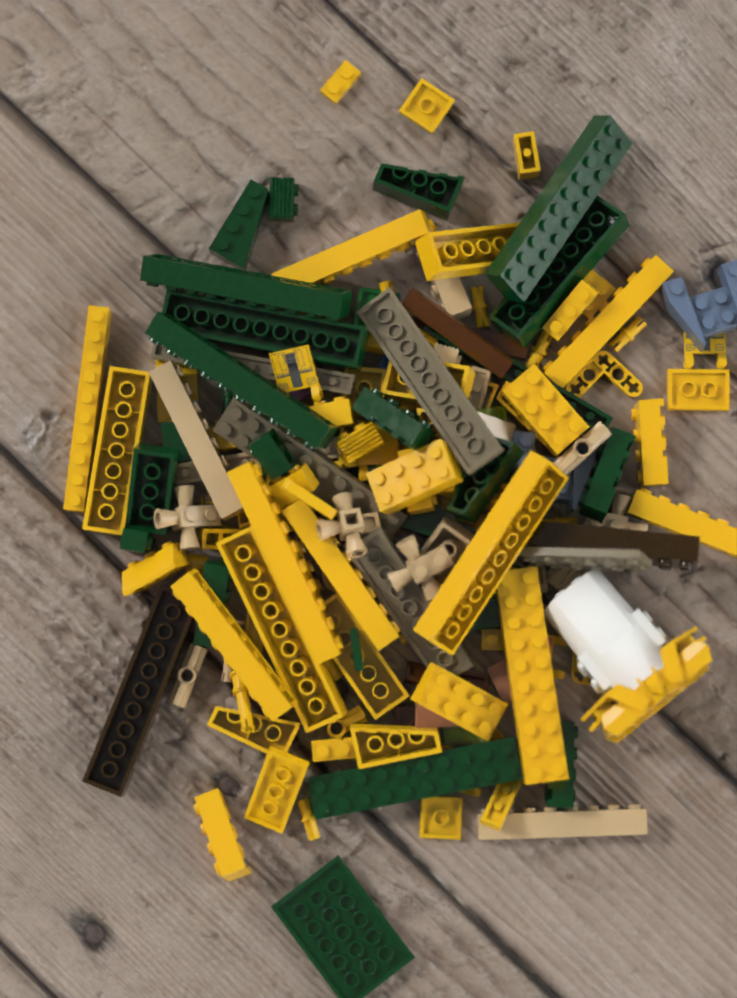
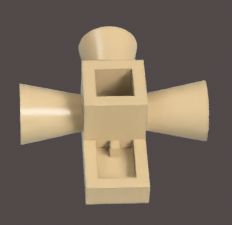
M193 485L174 487L179 507L171 511L157 508L154 512V525L156 529L172 526L173 531H181L179 550L199 549L200 545L195 529L198 527L221 526L220 515L215 505L192 506Z
M339 493L332 498L338 511L337 519L317 520V535L321 541L339 534L340 541L346 540L347 557L359 558L368 552L361 537L381 526L378 513L361 514L360 508L353 509L352 493Z
M617 493L614 494L612 499L611 513H607L602 523L585 516L583 524L647 531L648 522H628L629 517H624L632 497Z
M415 535L408 536L396 544V547L408 559L405 561L407 568L388 573V578L396 592L400 591L413 579L416 584L421 582L426 601L432 600L441 588V585L433 575L454 565V562L444 544L428 553L424 551L420 553Z

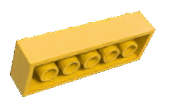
M520 222L426 233L415 241L426 280L433 281L485 274Z
M337 592L324 601L327 616H330L334 621L336 635L340 636L344 643V651L340 655L333 657V660L376 720L408 698L409 694ZM352 628H358L364 670L356 671L354 666L349 630Z

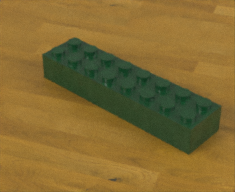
M597 195L526 301H508L505 297L488 316L493 326L522 348H525L578 283L588 275L630 226L626 214Z

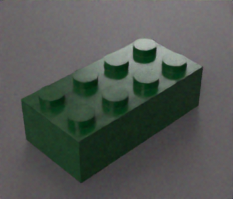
M139 443L134 448L125 528L167 535L171 530V526L156 529L154 525V512L157 508L173 510L174 487H176L180 449Z

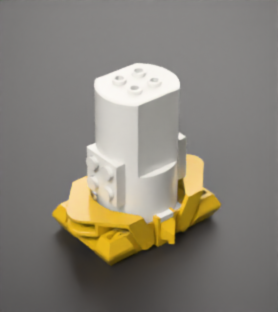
M591 570L583 576H578L571 582L568 588L559 591L544 610L545 618L577 655L578 671L584 678L588 676L591 679L590 685L597 694L602 693L604 695L580 720L586 722L593 717L596 721L590 726L589 731L593 732L602 727L605 740L618 744L688 686L696 682L698 678L708 671V665L712 661L710 648L707 644H704L707 638L702 636L695 640L692 637L698 631L697 626L681 634L666 645L665 633L661 628H655L652 625L651 621L653 620L645 610L641 612L639 608L634 611L601 571Z

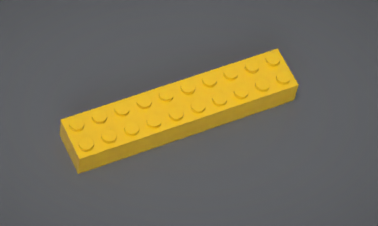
M533 451L529 452L461 558L442 584L440 590L430 602L423 616L419 619L413 629L415 632L453 656L569 479L565 473L548 459Z
M252 526L217 542L216 545L281 681L297 701L294 709L305 732L308 733L344 717L348 709L325 661L317 665Z
M537 566L508 570L495 591L524 785L569 779Z

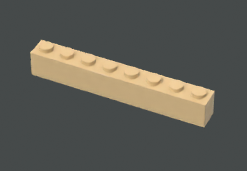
M170 360L149 371L221 519L226 521L243 512L244 509L227 475L229 463L224 455H220L218 451L220 445L215 437H211L208 431L211 427L206 418L202 419L199 413L202 409L197 400L193 401L190 395L193 391L188 382L184 383L181 377L184 375L179 364L175 365Z
M619 804L607 805V809H599V805H587L586 809H578V806H573V808H565V810H557L556 807H544V811H536V807H525L523 811L515 812V808H510L500 831L480 824V819L485 809H481V813H477L478 840L648 835L647 809L641 807V804H628V808H620Z

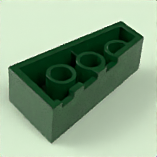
M381 163L374 179L372 190L448 221L465 177L448 176L445 173H429L426 170L420 169L416 171L410 170L407 167Z
M364 387L351 407L413 450L430 444L437 434L431 430L432 425L423 419L421 422L414 419L416 414L408 409L402 411L398 408L399 403L391 398L388 401L382 398L384 393L374 387L372 390Z
M612 427L610 431L612 435L597 449L596 454L599 457L592 466V477L588 476L584 486L587 489L586 494L582 493L578 505L581 506L578 514L601 523L607 515L616 491L615 487L621 478L622 469L630 454L629 449L636 438L635 435Z
M209 556L204 563L203 578L226 607L227 602H230L232 590H229L230 582H233V579L222 557ZM196 621L193 644L213 647L210 638L199 629Z
M560 721L569 779L545 782L544 804L547 807L573 808V802H575L574 781H576L574 760H577V747H574V739L578 738V726H575L573 721Z

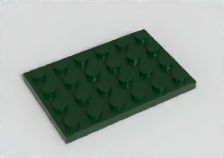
M339 855L271 906L338 998H364L415 958Z

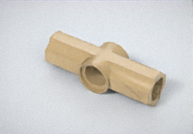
M599 421L553 464L568 475L612 435L611 432ZM585 444L588 447V452L586 454H579L576 450L577 445Z
M190 644L168 702L182 708L186 707L208 649ZM185 670H191L193 673V679L189 682L183 678Z

